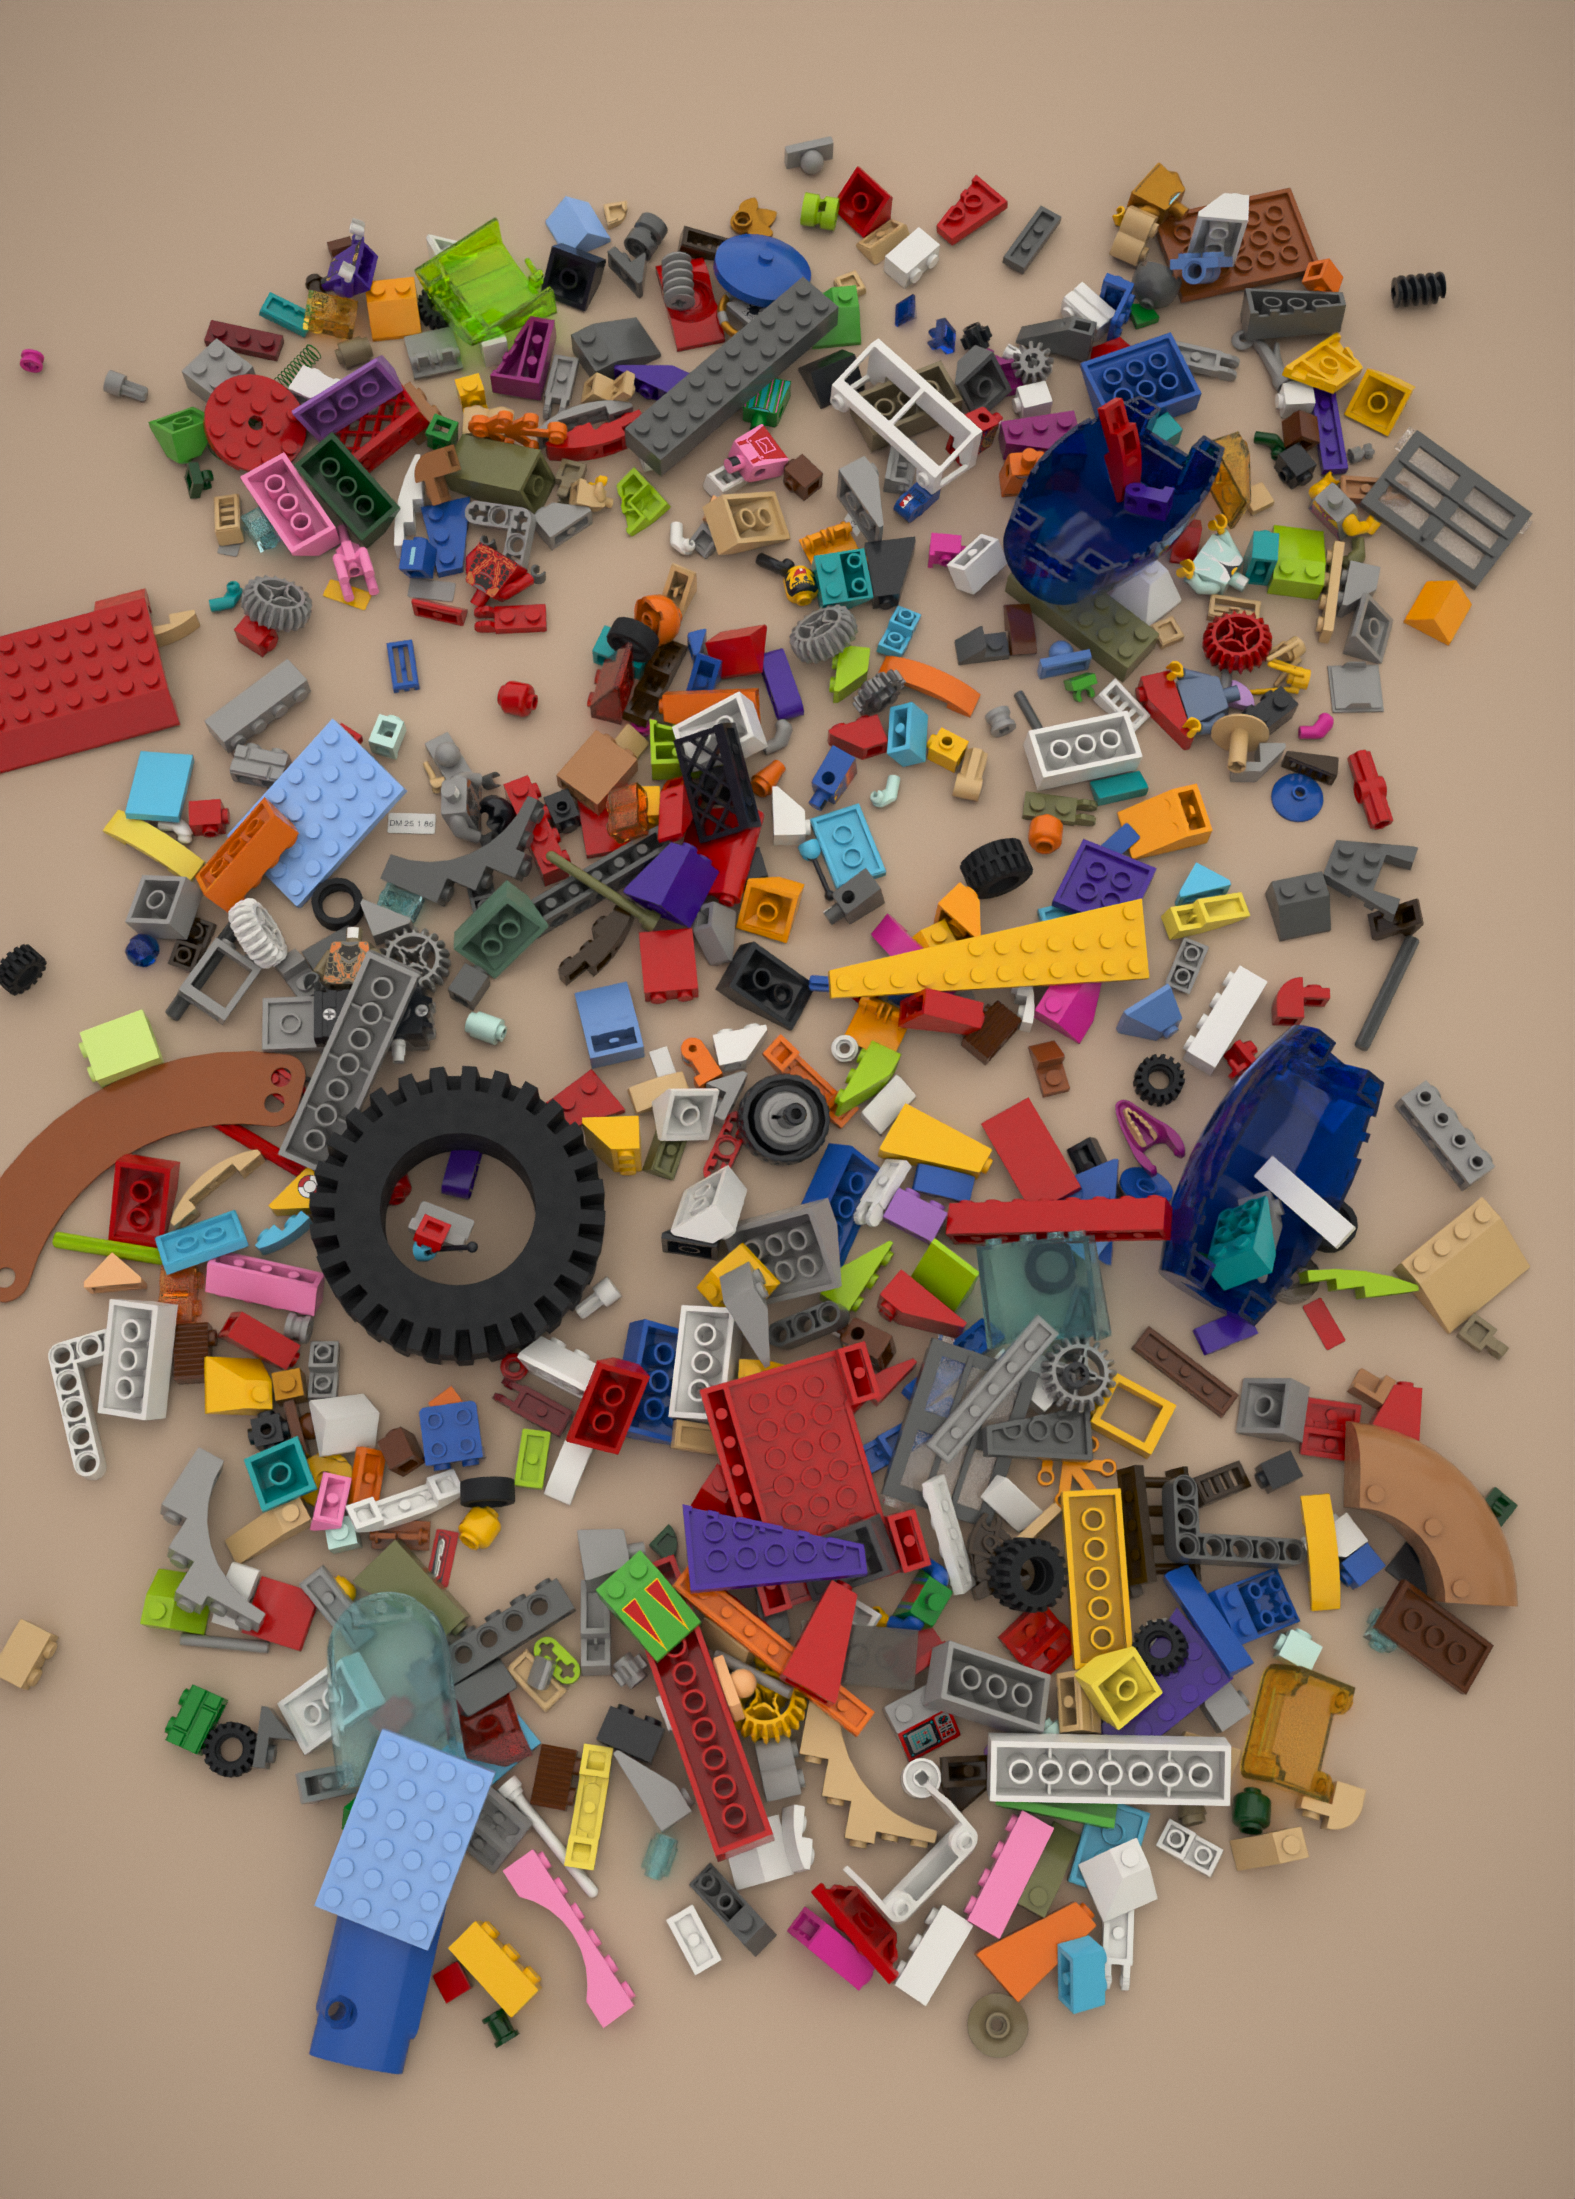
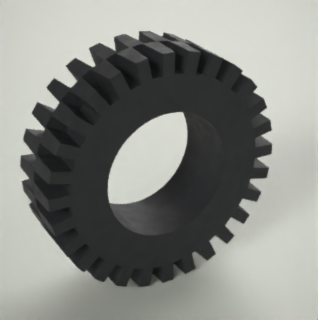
M444 1066L430 1068L429 1079L416 1082L411 1073L398 1078V1090L387 1095L384 1089L380 1087L371 1093V1106L364 1112L354 1107L345 1117L347 1129L343 1134L339 1135L333 1132L327 1142L329 1156L326 1162L318 1161L314 1173L317 1182L316 1192H310L309 1208L313 1216V1224H310V1233L318 1255L316 1258L331 1290L346 1313L355 1323L358 1322L363 1326L368 1335L379 1343L384 1341L390 1344L397 1353L410 1357V1354L422 1356L427 1363L441 1365L442 1360L455 1361L459 1366L473 1365L474 1360L489 1358L491 1362H495L505 1358L506 1353L520 1347L522 1351L544 1332L547 1331L551 1334L560 1326L562 1317L569 1310L574 1311L581 1301L586 1285H590L596 1271L598 1257L601 1254L606 1211L604 1210L605 1191L603 1179H599L598 1161L593 1149L587 1150L584 1144L583 1131L576 1121L569 1124L565 1120L563 1107L553 1098L548 1104L541 1100L538 1088L526 1081L521 1088L511 1085L509 1074L497 1070L494 1071L492 1079L480 1077L475 1066H462L461 1076H448ZM454 1150L478 1151L496 1158L510 1167L527 1187L535 1208V1221L531 1236L525 1248L514 1262L489 1279L467 1285L441 1284L417 1275L396 1257L386 1237L387 1209L397 1183L422 1161Z

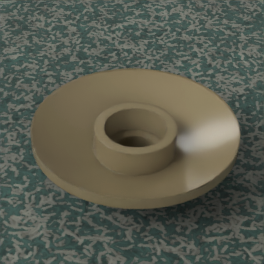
M1002 1993L988 1994L980 1998L970 2010L967 2022L969 2037L974 2046L987 2056L994 2058L1010 2056L1017 2052L1026 2040L1028 2034L1027 2015L1021 2004L1016 2002L1011 1996ZM994 2019H1000L1002 2022V2028L998 2031H994L991 2027Z

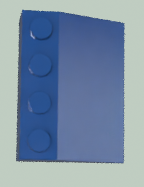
M1171 332L1080 363L1093 412L1103 435L1104 432L1097 409L1116 397L1123 398L1129 422L1136 423L1137 430L1166 412L1174 418L1196 410L1202 394Z
M647 1319L629 1323L623 1360L639 1364L650 1378L627 1432V1438L671 1446L673 1421L676 1419L670 1418L668 1415L679 1328Z

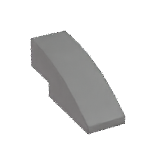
M581 1580L582 1676L612 1675L611 1611L599 1599L596 1590L587 1593L585 1580Z

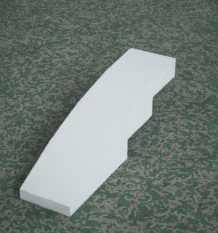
M415 454L405 475L398 498V506L401 509L395 517L394 547L397 559L401 557L403 540H407L406 536L416 535L415 513L422 512L421 507H425L424 481L416 483L414 477L415 466L421 457L420 454Z

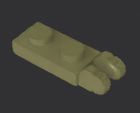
M1026 791L1022 819L1032 820L1037 816L1050 814L1058 818L1063 825L1090 827L1096 824L1095 816L1087 814L1076 815V810L1096 811L1098 803L1088 799L1078 800V798Z

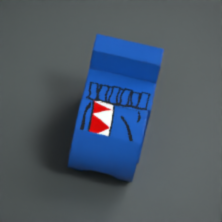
M916 482L907 492L899 497L893 509L908 523H911L939 499L940 490L931 495Z

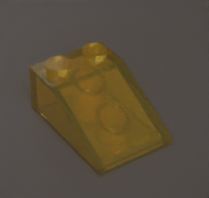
M1239 431L1212 440L1197 465L1221 513L1226 516L1230 529L1235 528L1251 504L1250 451L1247 442L1243 440Z

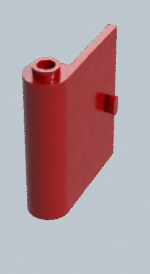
M712 808L710 814L720 819L725 808ZM758 810L762 825L765 815L762 811ZM729 812L725 824L731 828L738 827L736 815ZM692 819L691 824L686 830L683 843H688L697 848V854L709 858L712 861L711 865L719 871L708 895H713L719 900L720 904L727 907L739 904L742 899L761 827L700 844L694 819ZM707 819L704 825L707 836L712 835L717 826L710 819Z

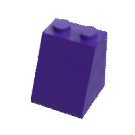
M671 842L625 887L623 893L644 909L647 908L650 911L654 909L660 913V918L691 928L719 871L711 865L712 861L709 858L697 854L698 849L685 842L683 845Z

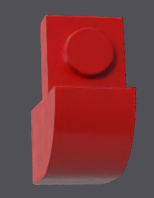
M1303 977L1287 981L1273 1000L1271 1007L1272 1026H1299L1304 1019V1006L1325 1007L1330 999V988H1322L1321 985L1317 984L1303 987Z

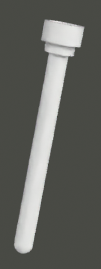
M514 1775L497 1792L510 1803L513 1801L521 1813L533 1822V1828L564 1865L567 1849L522 1794L524 1790L520 1787L522 1783ZM564 1866L590 1898L597 1896L598 1888L583 1869Z

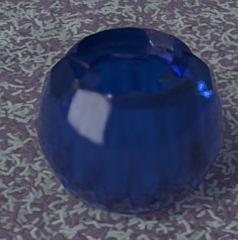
M137 934L129 940L130 943L127 945L125 953L130 963L144 968L156 961L155 958L160 952V947L154 937L147 934Z

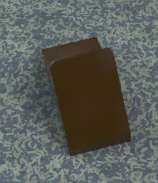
M1417 898L1399 904L1393 922L1383 918L1384 913L1380 911L1367 914L1371 936L1375 941L1398 934H1403L1404 936L1413 935L1424 925L1420 902Z

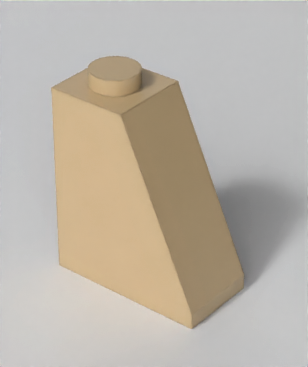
M1302 1827L1284 1828L1229 1841L1237 1871L1309 1858Z

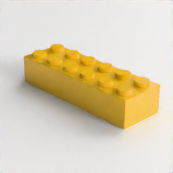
M1121 1488L1062 1491L1060 1493L1065 1566L1068 1568L1066 1580L1068 1581L1067 1594L1072 1664L1075 1670L1081 1669L1096 1656L1132 1646Z

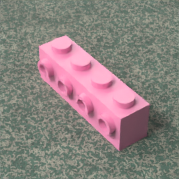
M228 1253L211 1259L207 1263L205 1292L213 1293L220 1297L240 1299L247 1303L267 1305L274 1309L294 1311L301 1315L314 1316L323 1302L325 1276L317 1271L236 1253Z
M1023 1810L1019 1811L1017 1815L1012 1813L1005 1826L1008 1834L1004 1842L999 1840L991 1855L995 1860L990 1870L987 1868L983 1870L977 1883L981 1888L976 1897L971 1895L963 1911L967 1913L965 1920L1000 1939L1054 1830L1050 1825Z

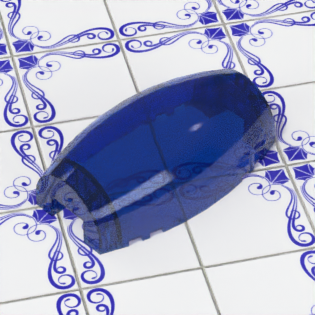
M1141 395L1123 401L1129 422L1136 423L1142 457L1140 483L1146 487L1161 490L1165 486L1175 488L1173 507L1166 521H1161L1128 512L1124 509V500L1120 503L1116 502L1104 455L1109 453L1100 417L1098 415L1094 419L1087 418L1060 437L1040 457L1016 497L1003 538L1004 555L1012 574L1029 593L1040 600L1056 605H1070L1092 599L1124 585L1151 567L1169 551L1191 525L1210 492L1219 471L1225 448L1203 435L1191 447L1189 454L1152 432L1162 408Z
M1304 1025L1291 1026L1271 1043L1240 1075L1218 1104L1199 1135L1183 1169L1171 1203L1173 1208L1171 1238L1162 1242L1158 1272L1164 1279L1205 1305L1252 1326H1255L1277 1303L1274 1298L1282 1288L1288 1289L1292 1285L1293 1280L1290 1278L1298 1267L1304 1268L1324 1237L1281 1200L1284 1209V1215H1280L1283 1226L1275 1250L1276 1257L1272 1273L1268 1274L1267 1280L1264 1283H1260L1256 1278L1224 1291L1211 1275L1216 1264L1201 1254H1209L1219 1214L1225 1209L1238 1207V1199L1269 1190L1254 1175L1271 1156H1274L1332 1208L1339 1212L1362 1160L1357 1158L1362 1142L1368 1143L1371 1134L1366 1133L1370 1117L1377 1116L1385 1084L1368 1069L1344 1064L1331 1053L1336 1044L1334 1040L1322 1030ZM1272 1193L1275 1199H1279L1274 1193Z

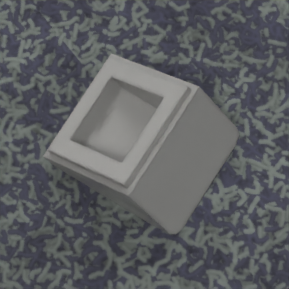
M702 523L689 542L693 540L696 545L695 550L707 559L716 551V547L708 524Z
M536 1656L527 1683L536 1689L547 1690L557 1664L556 1661Z

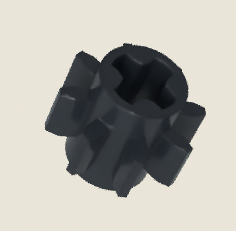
M975 322L963 329L964 335L960 341L964 350H970L974 345L985 349L990 346L988 341L992 334L988 325L984 327L983 325L981 326L980 322Z

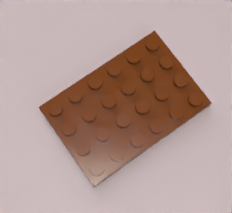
M1291 187L1249 196L1248 223L1234 267H1221L1220 275L1216 281L1207 284H1189L1182 276V269L1173 270L1172 276L1176 280L1179 276L1182 280V286L1178 292L1181 303L1304 276L1308 263L1318 261ZM1206 206L1190 209L1187 216L1181 222L1170 215L1162 224H1159L1156 236L1168 268H1170V259H1178V254L1187 253L1198 212Z

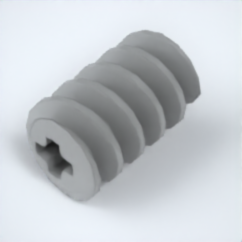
M684 252L669 253L661 261L664 303L670 309L679 311L688 310L695 305V299L693 298L694 282L692 281L693 266L690 263L692 258Z

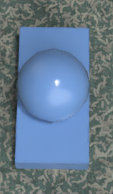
M1066 641L1053 643L1049 649V657L1039 661L1037 669L1039 679L1088 670L1092 659L1090 649L1074 652L1071 644Z

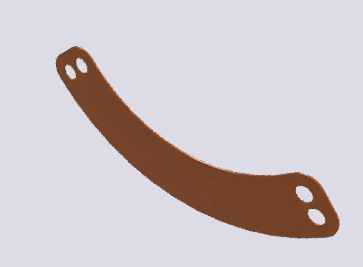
M257 1051L216 1052L184 1057L152 1066L117 1080L86 1097L54 1120L26 1146L0 1178V1270L10 1268L15 1272L13 1284L6 1288L0 1287V1302L13 1301L26 1291L38 1257L64 1212L81 1192L103 1172L112 1167L117 1159L125 1154H132L140 1148L160 1139L192 1129L236 1124L277 1127L288 1123L298 1110L304 1089L306 1071L303 1064L292 1055ZM280 1068H285L291 1073L290 1082L283 1087L275 1086L271 1079L272 1074ZM272 1094H280L285 1100L283 1108L275 1113L266 1110L265 1101L267 1097Z

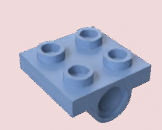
M1202 252V258L1201 253L1178 254V259H1170V270L1182 269V276L1189 284L1213 283L1218 279L1221 267H1233V256L1225 257V252Z

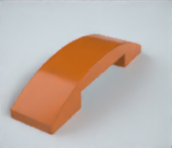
M886 655L878 672H885L886 674L890 669L893 671L897 669L906 681L904 686L947 703V709L969 718L981 695L969 685L939 669L902 657Z
M779 1034L762 1053L763 1057L778 1074L790 1073L791 1075H799L804 1079L810 1080L814 1086H817L822 1095L825 1096L826 1103L829 1106L830 1122L841 1129L859 1108L856 1106L841 1116H836L835 1113L838 1105L834 1101L839 1091H836L799 1056L800 1052L785 1037Z

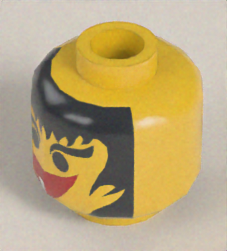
M802 565L790 568L783 578L788 601L799 606L809 605L818 594L814 571Z

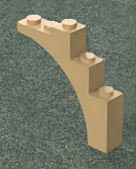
M809 1700L799 1755L805 1756L804 1762L821 1765L822 1760H827L821 1797L827 1798V1804L844 1807L845 1801L850 1802L844 1839L850 1840L849 1846L867 1849V1843L874 1844L876 1832L881 1833L880 1839L898 1843L899 1837L910 1839V1845L927 1848L928 1843L934 1844L937 1835L936 1830L916 1825L895 1814L871 1793L860 1779L848 1756L841 1725Z

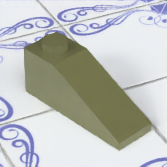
M1055 1821L1051 1826L1054 1830L1017 1903L1018 1906L1040 1918H1045L1081 1837L1079 1834Z

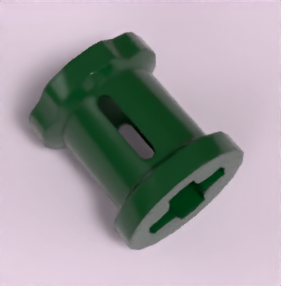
M503 2008L482 2020L483 2024L488 2025L495 2039L494 2045L496 2048L520 2034L518 2030H514Z

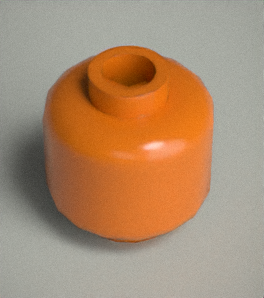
M1050 814L1040 815L1032 819L1028 834V842L1031 848L1041 854H1050L1059 849L1063 838L1062 822Z

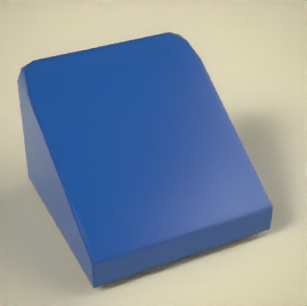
M706 629L689 632L687 635V644L693 665L697 653L703 654L705 642L707 641Z

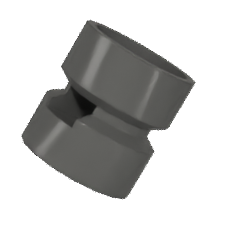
M648 212L642 213L634 228L631 229L625 238L624 246L635 258L646 253V260L649 261L657 250L658 245L661 244L667 235L668 228L658 216Z

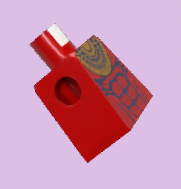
M980 407L964 414L983 431L978 454L992 445L996 432L1000 428V423L1004 421L1000 413L995 412L991 414L986 407ZM951 434L945 448L950 455L956 450L953 447L954 437ZM958 456V457L955 459V461H956L960 466H962V464L960 463L959 456Z

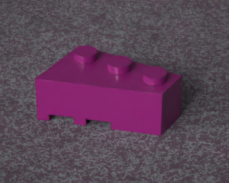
M534 316L529 317L514 339L515 343L509 352H505L498 368L490 374L493 393L542 400L557 338L555 320Z

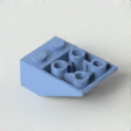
M627 982L574 993L592 1069L645 1057L639 1024Z

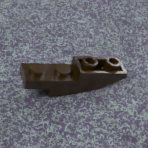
M628 898V900H630L631 902H633L634 904H636V902H635L634 900H632L631 898ZM615 905L614 911L609 915L598 918L592 928L594 940L586 941L581 946L580 952L573 957H567L561 962L558 969L559 979L567 986L586 970L593 977L597 975L610 962L624 943L635 916Z

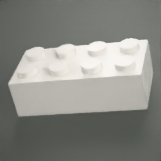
M1128 710L1030 730L1023 744L1038 791L1135 771L1143 757Z

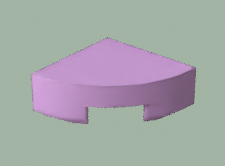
M1232 680L1231 686H1238L1241 700L1228 703V707L1245 710L1251 704L1255 706L1250 690L1242 683Z

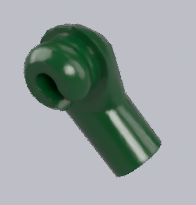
M1256 431L1254 443L1269 446L1271 458L1274 461L1277 460L1280 453L1287 450L1279 435Z

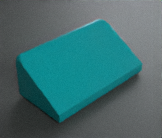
M1140 771L1089 783L1094 800L1098 803V806L1146 796L1149 789Z

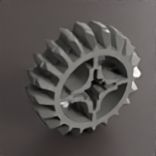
M264 575L263 578L256 576L255 579L249 580L242 592L241 608L244 609V614L250 616L251 621H257L258 626L268 627V630L272 628L276 629L277 632L284 630L288 633L290 630L298 631L299 628H304L305 623L310 619L312 599L309 598V593L303 591L302 586H296L294 581L289 582L285 578H277L276 575L273 578Z
M840 604L835 606L828 605L826 608L820 607L819 610L812 611L810 615L804 616L802 621L797 622V626L793 627L792 633L789 636V642L794 654H796L801 662L806 661L807 664L812 662L817 664L821 660L827 661L830 657L835 658L836 654L839 652L843 653V649L849 647L850 642L856 639L855 635L858 633L856 619L846 606H840Z
M415 926L412 929V933H408L407 929L403 928V935L401 936L393 932L394 941L385 939L384 943L387 948H380L381 953L394 960L396 956H399L403 964L421 971L422 975L416 987H424L426 990L430 989L431 992L435 993L436 988L434 984L443 986L444 981L442 977H448L449 971L446 968L451 966V961L448 959L450 956L449 950L444 949L446 946L443 940L438 941L436 933L429 936V931L426 928L421 933H419L418 928ZM411 946H417V947H415V948H413V949H407L408 947H411ZM430 951L436 956L432 969L426 963Z
M1074 1336L1072 1345L1067 1338H1063L1062 1347L1057 1343L1053 1344L1052 1349L1054 1353L1047 1351L1045 1357L1049 1361H1042L1040 1365L1043 1369L1048 1370L1041 1372L1039 1375L1040 1379L1048 1380V1382L1042 1385V1389H1052L1047 1398L1051 1400L1057 1396L1059 1398L1056 1402L1057 1407L1066 1402L1067 1412H1071L1074 1405H1076L1077 1412L1083 1413L1084 1404L1090 1412L1095 1409L1094 1402L1102 1406L1105 1403L1103 1397L1109 1398L1112 1395L1108 1388L1116 1386V1382L1109 1378L1115 1377L1117 1371L1108 1369V1367L1115 1363L1114 1360H1105L1109 1353L1107 1349L1102 1353L1097 1350L1101 1345L1100 1342H1096L1093 1347L1089 1346V1337H1086L1083 1343L1080 1344L1079 1336ZM1079 1353L1076 1362L1083 1363L1090 1372V1378L1086 1385L1097 1384L1099 1385L1097 1390L1087 1396H1077L1080 1389L1073 1390L1069 1388L1068 1392L1064 1390L1057 1379L1056 1373H1059V1377H1062L1064 1369L1069 1364L1065 1363L1064 1366L1058 1364L1060 1358L1068 1354ZM1088 1358L1096 1364L1100 1376L1089 1368ZM1069 1370V1375H1072L1070 1380L1076 1382V1374Z

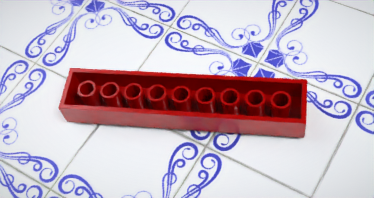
M674 1554L652 1562L671 1586L681 1575ZM682 1598L694 1612L692 1605L689 1602H687L684 1598ZM697 1626L658 1663L645 1650L717 1861L721 1862L775 1841L700 1627Z

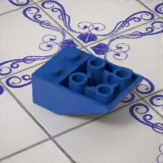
M1278 1569L1267 1570L1208 1593V1596L1242 1645L1300 1622Z

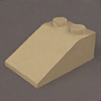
M775 491L724 494L702 507L718 555L737 554L791 539Z

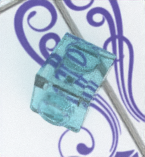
M388 882L380 893L377 905L411 918L414 924L425 899L419 895L401 890Z
M1385 1606L1380 1607L1379 1610L1377 1608L1373 1609L1366 1621L1370 1625L1363 1635L1365 1639L1370 1641L1368 1645L1382 1654L1395 1651L1397 1647L1395 1643L1373 1629Z

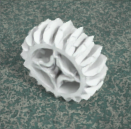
M253 898L241 900L228 911L230 927L234 931V936L238 939L239 944L243 947L244 952L249 955V958L254 960L255 964L263 969H269L280 964L287 956V945L277 923L274 922L272 915H269L266 908H263L261 903Z

